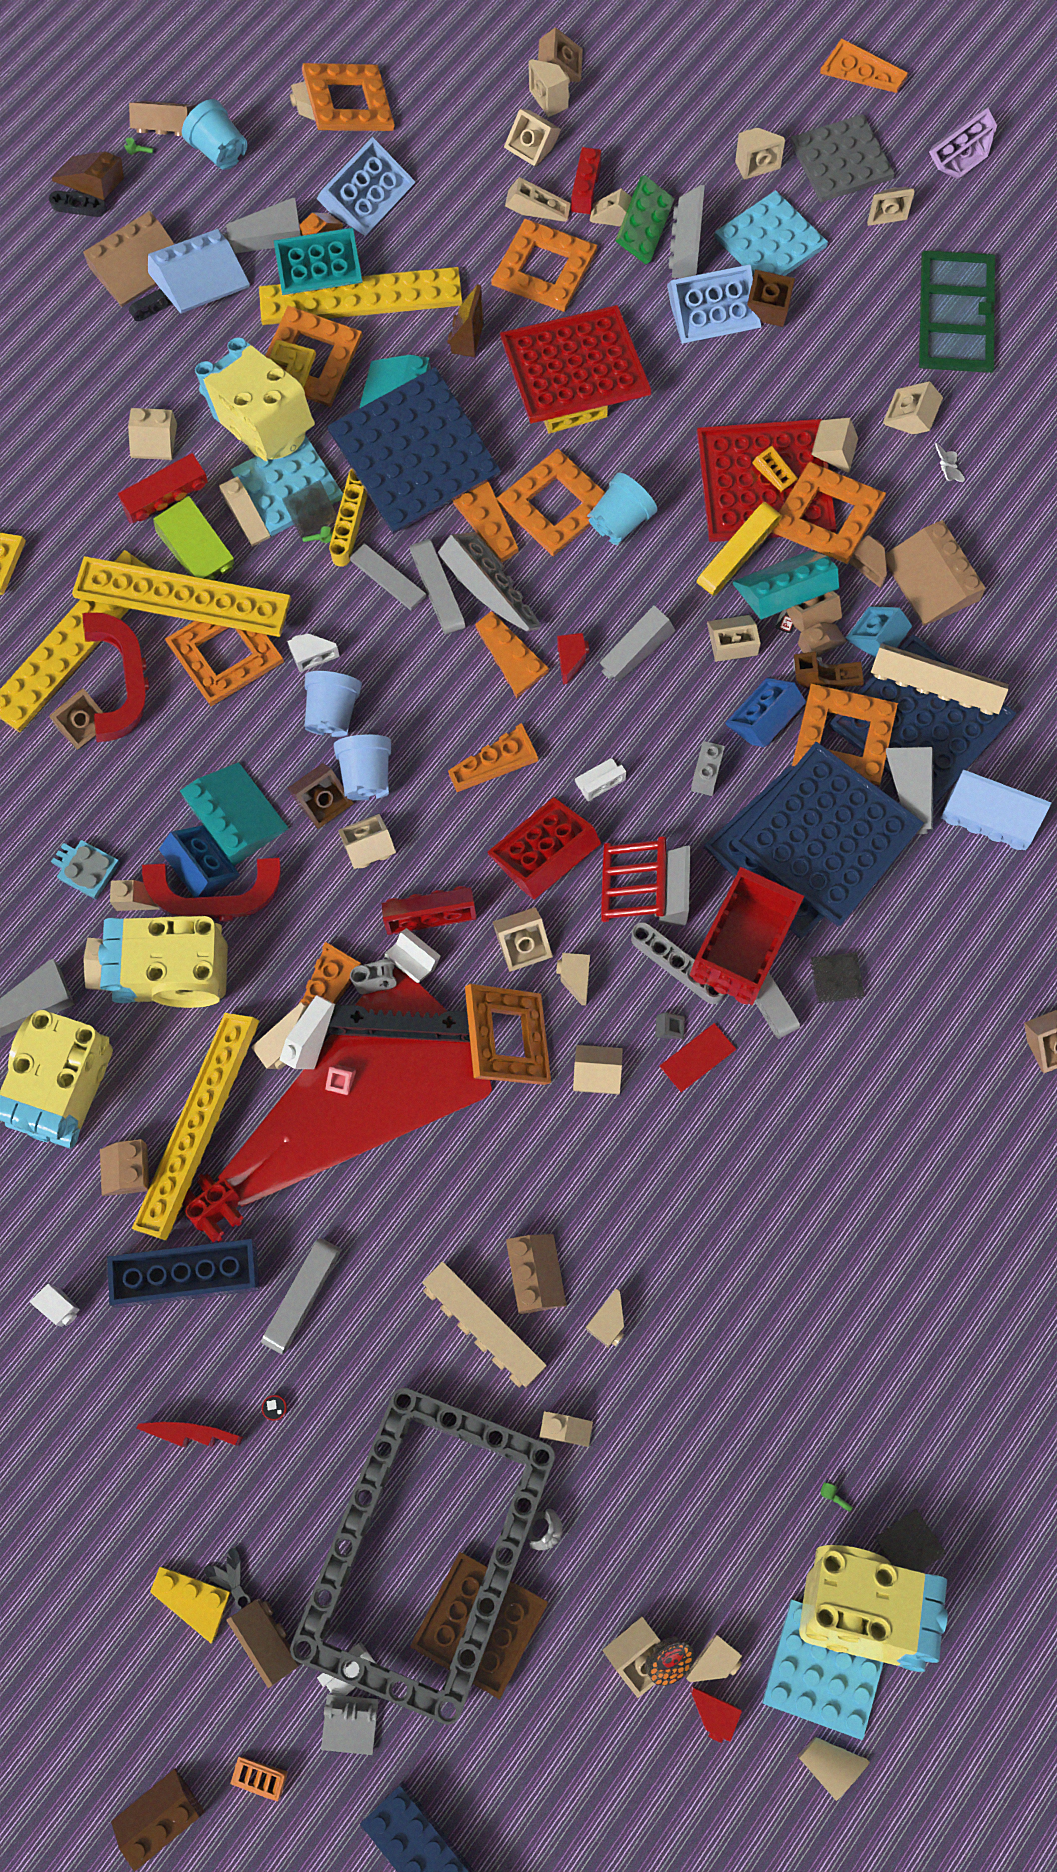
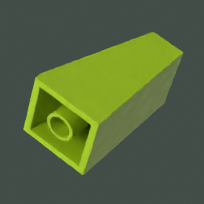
M190 496L153 518L156 533L190 576L214 581L217 575L220 573L226 574L233 568V556Z

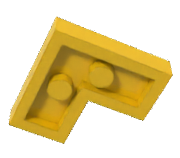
M276 339L270 359L274 363L287 366L286 372L294 377L304 389L316 352L313 349Z

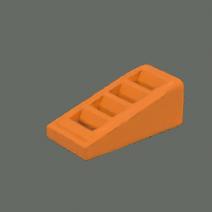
M239 1756L230 1784L278 1802L281 1798L288 1771ZM245 1765L248 1766L245 1780L242 1781L239 1779ZM253 1769L258 1770L254 1784L249 1783ZM264 1772L267 1776L264 1786L261 1787L259 1783ZM272 1776L277 1777L273 1790L268 1789Z

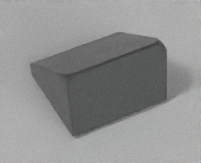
M667 1012L657 1015L655 1037L684 1039L685 1017Z

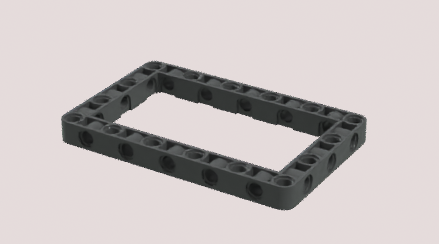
M400 1388L395 1391L292 1641L290 1651L293 1659L303 1665L442 1724L450 1725L455 1723L463 1711L555 1458L553 1449L543 1442L413 1390ZM402 1396H408L411 1399V1404L407 1408H400L397 1404ZM448 1414H453L457 1418V1422L451 1427L443 1424V1419ZM411 1420L525 1465L522 1478L516 1489L503 1529L497 1540L488 1569L479 1588L466 1628L460 1639L447 1679L441 1691L323 1642ZM497 1432L502 1435L503 1441L501 1444L492 1445L489 1442V1436L492 1433ZM383 1443H389L392 1446V1451L387 1456H381L378 1452L380 1445ZM539 1451L547 1452L549 1461L545 1464H539L535 1460L536 1453ZM364 1491L372 1493V1500L367 1505H362L359 1502V1496ZM521 1499L530 1501L532 1507L529 1512L521 1513L517 1509V1503ZM344 1540H349L352 1543V1550L349 1554L342 1555L339 1551V1546ZM508 1548L513 1552V1559L508 1563L501 1562L498 1557L500 1550ZM328 1590L332 1594V1600L328 1605L323 1606L319 1602V1595L322 1591ZM485 1598L493 1600L495 1605L494 1610L489 1614H484L480 1610V1603ZM303 1641H307L311 1645V1652L307 1657H302L298 1652V1647ZM467 1649L472 1650L475 1654V1661L470 1666L464 1665L461 1661V1654ZM351 1661L356 1662L359 1666V1673L353 1678L349 1677L345 1670L346 1665ZM399 1681L407 1686V1693L402 1698L395 1696L393 1692L395 1683ZM445 1702L453 1703L456 1708V1713L452 1718H446L441 1713V1707Z

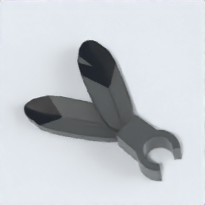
M231 1548L228 1552L227 1572L212 1565L204 1567V1572L211 1581L228 1590H232L231 1592L238 1609H243L240 1605V1599L244 1596L247 1598L248 1603H252L251 1596L240 1585L241 1559L236 1548Z

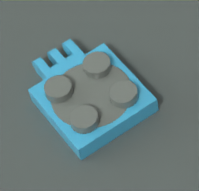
M82 840L75 849L63 843L61 848L67 851V853L65 854L59 850L56 853L62 861L53 858L51 861L54 865L61 868L57 878L97 900L119 866V860Z

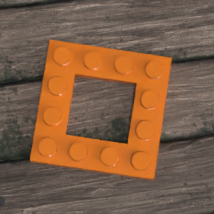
M303 63L302 72L318 130H394L395 124L378 65ZM328 85H362L369 110L334 109Z
M524 219L491 280L492 285L565 312L597 252V245ZM534 246L568 258L555 285L521 272Z
M287 306L265 357L270 359L276 339L295 344L300 334L333 345V349L319 379L308 375L304 386L307 399L331 407L363 337L362 331ZM276 363L278 366H280L283 370L286 371L287 367H285V365Z
M557 448L496 499L499 506L554 557L591 526L589 522L591 517H587V515L596 506L605 492ZM555 479H558L582 504L554 526L528 501Z
M809 462L779 511L782 515L781 520L771 532L847 564L885 500L886 493ZM818 491L854 505L838 534L802 520Z
M193 621L165 638V640L210 707L284 663L282 656L266 634L234 628L252 654L217 676L197 647L229 627Z
M811 684L792 766L797 765L815 742L820 744L827 712L870 721L863 757L833 750L828 751L873 785L879 786L886 760V748L889 746L898 703Z
M477 984L465 986L474 1078L540 1085L551 1083L541 993ZM492 1012L521 1017L525 1058L496 1055Z

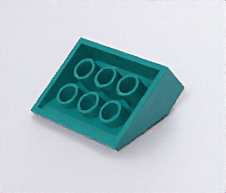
M353 228L273 240L282 295L362 283Z
M404 355L371 361L359 408L431 369L430 359L422 356Z
M809 550L734 580L733 585L760 619H764L838 589V567L828 556Z
M239 762L200 777L180 790L185 802L233 866H236L289 829Z

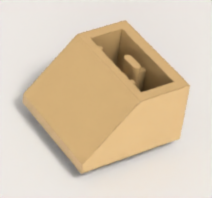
M750 615L707 622L715 662L758 655L760 639L757 625Z

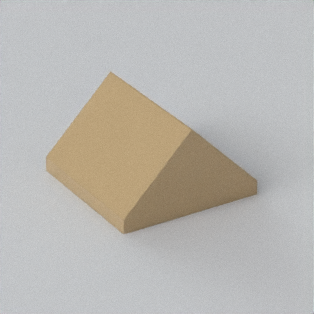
M851 418L822 420L811 455L849 472L858 441Z
M576 1045L573 1091L620 1094L623 1048Z

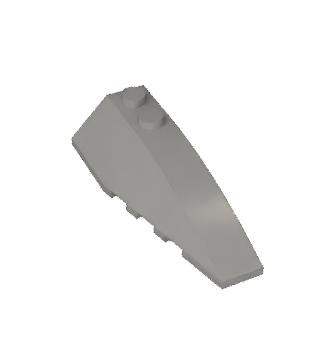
M476 532L451 534L438 551V554L442 558L443 563L453 571L456 579L462 582L492 611L525 631L540 629L541 624L530 607L522 603V594L512 587L514 581L502 571L505 568L502 562Z

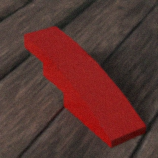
M140 1423L136 1428L181 1447H187L190 1439L213 1447L216 1438L239 1446L243 1438L221 1429L191 1423Z

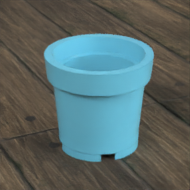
M209 99L198 104L184 121L182 127L183 139L193 148L199 149L218 168L227 170L239 162L237 159L239 155L245 154L247 140L229 119L226 109L218 100Z
M618 472L610 481L609 489L587 517H591L589 519L590 524L601 536L607 535L611 538L609 542L619 545L630 532L643 520L651 518L658 509L652 497L640 484L628 475Z

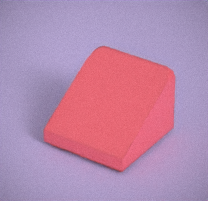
M336 1064L330 1066L325 1090L348 1095L356 1069Z

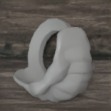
M546 1509L545 1512L535 1513L527 1534L530 1540L529 1546L532 1549L548 1550L553 1548L561 1539L563 1534L561 1519L553 1509ZM544 1518L549 1523L548 1532L543 1538H537L532 1532L533 1524L538 1519Z

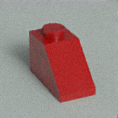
M583 633L557 636L563 685L568 684L586 662V654L589 653L588 640L584 641Z
M691 1686L690 1692L703 1726L709 1732L708 1737L720 1743H723L724 1739L731 1742L742 1710Z

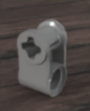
M383 959L352 969L350 978L356 990L360 994H369L395 987L396 978L393 977L392 971L394 969V962Z

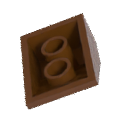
M105 151L72 156L55 173L52 181L104 200L124 179L122 158Z
M480 284L475 286L459 307L458 314L453 317L452 327L454 328L453 332H449L447 341L450 344L452 354L475 358L484 326L482 285Z

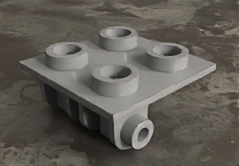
M327 1694V1701L324 1707L325 1718L321 1750L373 1755L379 1699Z

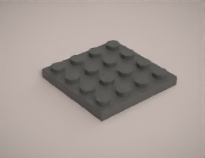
M863 114L792 136L790 139V144L820 203L893 180L894 172Z

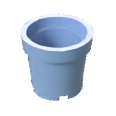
M312 671L306 673L305 729L311 733L323 736L324 733H332V737L347 736L355 699L359 697L362 683L354 677L336 672Z
M356 735L342 738L334 743L335 756L340 763L345 797L347 796L350 800H369V796L376 795V799L389 794L388 756L391 754L390 738L382 735Z

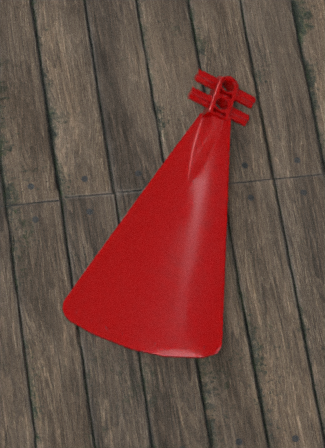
M396 968L392 970L393 977L396 978L395 987L363 994L355 1004V1006L364 1007L368 1013L373 1009L375 1015L378 1014L379 1010H382L384 1015H387L388 1011L391 1010L394 1016H396L398 1011H401L402 1016L405 1017L407 1011H410L412 1017L415 1016L416 1012H419L421 1018H423L425 1013L428 1012L430 1018H433L435 1013H438L440 1017L441 1014L447 1012L419 983ZM332 1034L321 1047L315 1069H304L219 1175V1180L215 1183L208 1173L205 1176L201 1174L197 1184L204 1192L197 1198L188 1189L182 1203L186 1208L185 1213L199 1231H204L212 1242L216 1240L219 1242L224 1234L217 1224L221 1219L225 1217L232 1227L242 1224L240 1221L244 1218L236 1209L239 1205L241 1207L483 1100L492 1091L491 1082L488 1079L474 1078L470 1042ZM336 1064L356 1069L348 1095L325 1090L330 1066Z

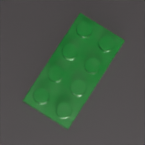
M644 174L638 181L615 242L645 265L648 264L652 259L675 198Z

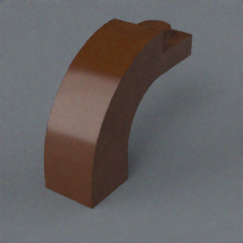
M816 652L794 654L796 680L807 689H810L811 684L842 690L841 688L864 685L861 662L824 664L817 660Z

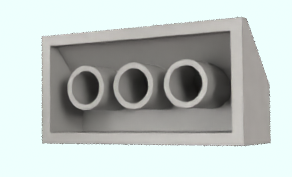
M700 185L679 197V205L674 206L673 219H677V223H673L672 235L676 237L671 239L670 252H674V256L669 258V269H672V278L696 276L705 185Z

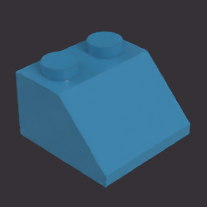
M868 607L846 639L864 652L876 657L881 643L897 648L906 637L912 625L900 608Z

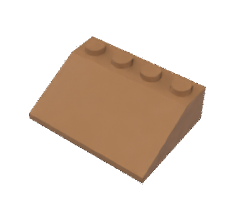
M148 211L83 251L91 271L118 304L123 307L157 285L148 273V254L172 246L174 243L161 223Z
M943 520L923 528L885 554L888 569L923 626L979 602L986 589Z

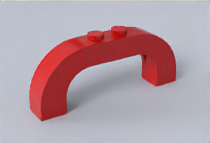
M82 613L85 642H108L119 650L123 660L127 693L124 705L113 712L94 714L96 742L113 741L130 733L139 724L143 716L145 690H149L148 677L143 676V670H146V659L141 657L136 635L123 621L105 613Z
M280 858L257 859V880L254 886L248 892L238 896L180 897L174 894L168 886L167 867L165 864L142 865L144 886L150 898L159 909L173 917L206 916L211 919L219 918L221 922L233 921L234 917H244L260 911L273 899L280 884L281 865Z

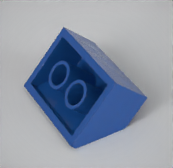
M766 678L725 724L751 745L765 748L772 742L779 731L786 727L789 720L800 711V708L806 701L795 683Z
M203 825L170 832L159 848L162 855L194 898L213 896L240 876Z

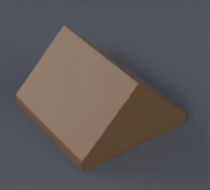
M82 688L50 714L49 717L56 728L78 750L96 735L94 714L103 712L85 689Z

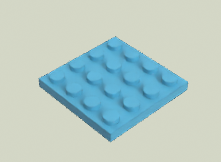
M776 190L722 226L714 234V238L742 266L751 265L753 277L755 269L786 276L826 248L828 243Z
M306 435L301 446L288 456L269 459L268 461H264L256 456L231 469L234 478L238 476L270 536L342 500L343 497L341 489Z
M791 1599L762 1703L863 1740L883 1662L832 1651L805 1642L799 1634L803 1603Z

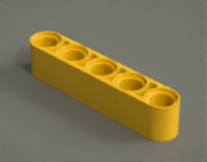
M352 469L347 478L329 546L332 561L337 566H345L350 562V556H352L368 495L361 482L356 481L358 478Z
M763 502L700 574L697 583L712 596L717 595L777 526L782 515L766 502Z

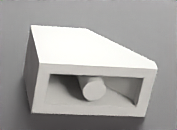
M308 633L297 635L292 640L287 641L299 672L340 657L336 643Z
M47 1284L30 1301L41 1313L60 1327L72 1323L77 1317L76 1313L80 1310L61 1289Z

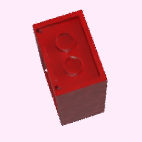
M740 867L695 958L689 976L693 977V980L699 984H708L714 987L718 993L729 994L735 997L738 1002L753 1006L804 896Z

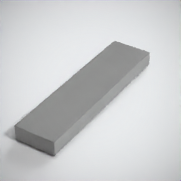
M365 543L350 556L352 563L409 610L413 611L426 598L425 592Z

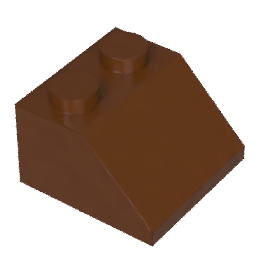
M755 269L747 306L763 323L783 327L795 278Z
M324 763L287 788L298 806L317 829L353 805L352 800L348 799L347 796L345 797L344 788L333 770Z

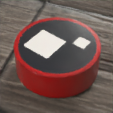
M269 1396L262 1404V1413L268 1420H281L287 1413V1403L280 1396Z

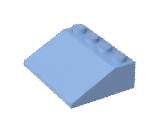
M372 137L322 189L316 199L332 215L366 236L415 184V181Z
M218 229L148 254L149 275L180 313L250 287L229 242Z
M751 265L671 280L667 284L670 304L681 344L761 328L760 319L747 306L753 281Z
M963 770L949 795L941 819H944L950 825L965 827L971 833L986 835L992 841H1002L1016 850L1023 849L1026 851L1038 831L1051 802Z

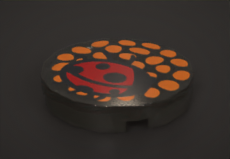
M675 1636L662 1640L652 1649L654 1653L651 1657L648 1655L645 1662V1671L650 1680L658 1686L676 1683L686 1675L693 1664L694 1652L691 1645L685 1639L682 1640Z

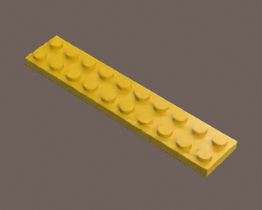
M452 267L361 276L362 283L282 295L281 284L259 286L262 325L280 324L287 306L325 319L461 306L462 296L459 268Z
M125 550L114 561L152 569ZM80 599L0 689V719L20 733L101 642H85L82 613H105L121 619L130 608Z
M85 556L72 591L73 597L278 637L281 636L291 602V597L287 594Z
M224 1013L132 1226L133 1230L167 1240L177 1214L182 1207L186 1193L191 1186L197 1167L201 1163V1158L210 1141L214 1127L220 1118L225 1101L229 1097V1092L238 1075L242 1061L247 1054L251 1040L256 1033L259 1020L254 1017Z

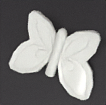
M935 443L939 456L942 459L940 464L948 481L954 479L963 482L965 480L964 476L956 469L957 453L954 451L945 452L938 443Z

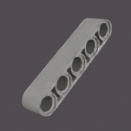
M427 539L410 545L413 560L444 634L446 635L465 628L464 619L431 540Z
M638 923L633 927L631 941L637 949L707 1003L717 1004L722 1000L724 994L712 995L708 991L712 986L699 984L690 978L689 975L695 961L693 958L650 925ZM644 932L648 937L646 939H639L636 934ZM662 946L666 951L664 953H657L654 948ZM680 960L684 965L682 967H675L672 961Z
M768 972L755 999V1003L775 1036L780 1039L799 1029L800 1024Z
M321 1237L318 1238L268 1326L261 1341L263 1345L281 1355L287 1351L337 1261L341 1248Z

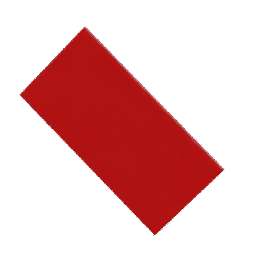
M713 1023L659 1065V1067L682 1093L736 1051V1048L716 1024Z

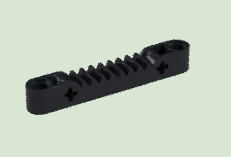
M335 1005L327 1028V1033L334 1035L470 1042L468 1013L461 1011H447L441 1014L440 1017L438 1013H435L433 1018H430L429 1013L426 1012L424 1017L421 1018L419 1012H416L415 1016L412 1017L410 1011H407L404 1017L401 1011H398L396 1016H394L391 1010L388 1011L387 1015H384L383 1011L379 1010L378 1014L375 1015L373 1009L368 1013L361 1006Z

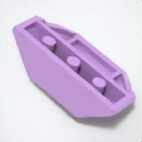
M988 108L959 125L931 147L929 153L938 170L958 179L988 157L993 135L997 128V124Z

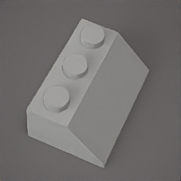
M690 846L666 852L664 916L659 917V925L686 926L689 912Z

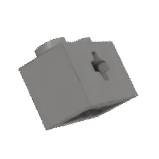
M703 741L691 791L709 796L713 795L725 746Z

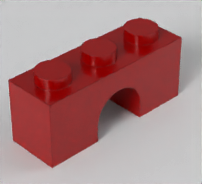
M586 147L581 149L572 191L571 212L591 215L595 183L598 182L601 169V149Z

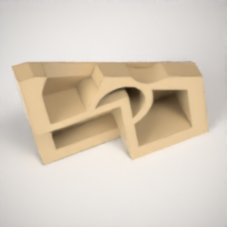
M814 1737L797 1755L836 1801L856 1781L870 1763L865 1757L858 1756L817 1737Z

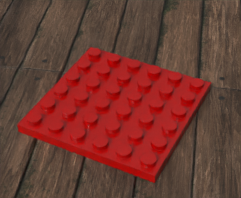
M618 305L500 332L501 342L530 424L651 395V387Z
M822 419L697 428L709 542L730 541L763 502H766L779 512L809 462L828 469L827 462L811 455ZM773 446L798 478L782 492L752 463L757 456ZM772 465L770 468L773 470L776 466ZM779 470L775 474L776 476H779L780 474H782V472ZM785 476L780 481L784 483L788 478ZM818 491L802 520L836 533L832 496ZM771 532L766 538H777L782 536H779Z

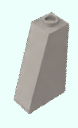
M295 198L288 199L226 224L227 233H224V237L229 242L234 254L275 248L273 240L301 236Z
M653 606L600 662L604 668L601 672L609 680L614 678L618 682L621 681L675 632L670 619Z
M932 747L886 748V755L901 806L924 822V825L916 834H927V830H933L934 749Z
M54 959L47 961L0 998V1037L19 1029L24 1020L36 1011L46 1010L51 1013H57L75 1005L61 968Z

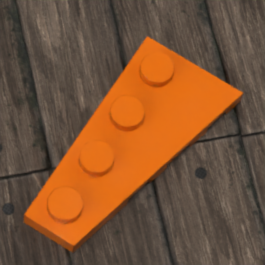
M842 38L820 69V74L895 93L899 91L908 76V73Z
M488 481L453 500L455 507L501 562L518 553V546Z
M492 611L475 624L479 635L493 655L497 666L503 672L504 678L510 684L516 698L521 696L549 672V668Z
M522 723L517 725L516 729L511 733L507 734L506 732L500 736L499 740L491 746L483 747L481 752L474 757L470 756L448 770L456 792L538 762V756Z
M324 942L322 954L316 961L314 973L306 985L307 990L299 1004L301 1002L311 1003L315 996L318 995L336 1005L352 982L350 978L352 969L362 964L327 942Z

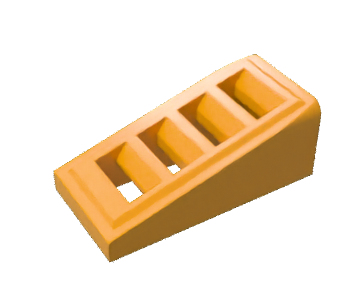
M773 446L757 456L752 462L781 492L798 479ZM775 465L776 468L772 470L770 467ZM780 470L782 474L776 476L775 473H777ZM786 476L788 480L782 483L780 480Z

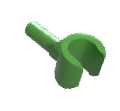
M133 138L126 139L128 145H124L130 155L137 153V151L153 154V148L136 145Z
M324 526L321 528L320 534L303 537V542L320 540L324 543H329L333 532H331L330 527Z
M824 1482L821 1495L838 1503L850 1512L853 1507L835 1495L838 1487Z

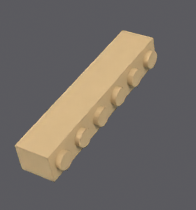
M882 643L871 673H874V676L878 679L887 680L889 678L895 680L897 685L908 687V685L917 687L916 690L921 693L929 694V692L938 694L940 699L946 701L953 699L959 701L960 705L967 708L975 706L981 708V712L993 715V713L999 714L1008 692V684Z
M443 1261L422 1282L426 1287L423 1292L432 1301L437 1298L443 1304L440 1309L449 1318L454 1315L460 1321L457 1326L466 1335L471 1332L477 1338L474 1343L484 1353L488 1350L494 1356L492 1361L501 1370L505 1367L511 1373L509 1378L519 1388L523 1385L527 1389L546 1369L547 1365Z

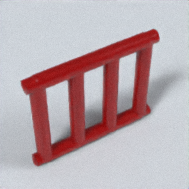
M658 837L656 841L614 846L611 843L604 844L601 897L602 922H609V918L656 914L659 917L664 916L666 837ZM657 850V862L612 867V855ZM657 871L656 883L611 888V876ZM656 892V905L610 909L611 897Z

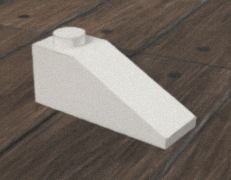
M315 996L287 1036L280 1061L294 1069H315L334 1010V1003L321 996Z

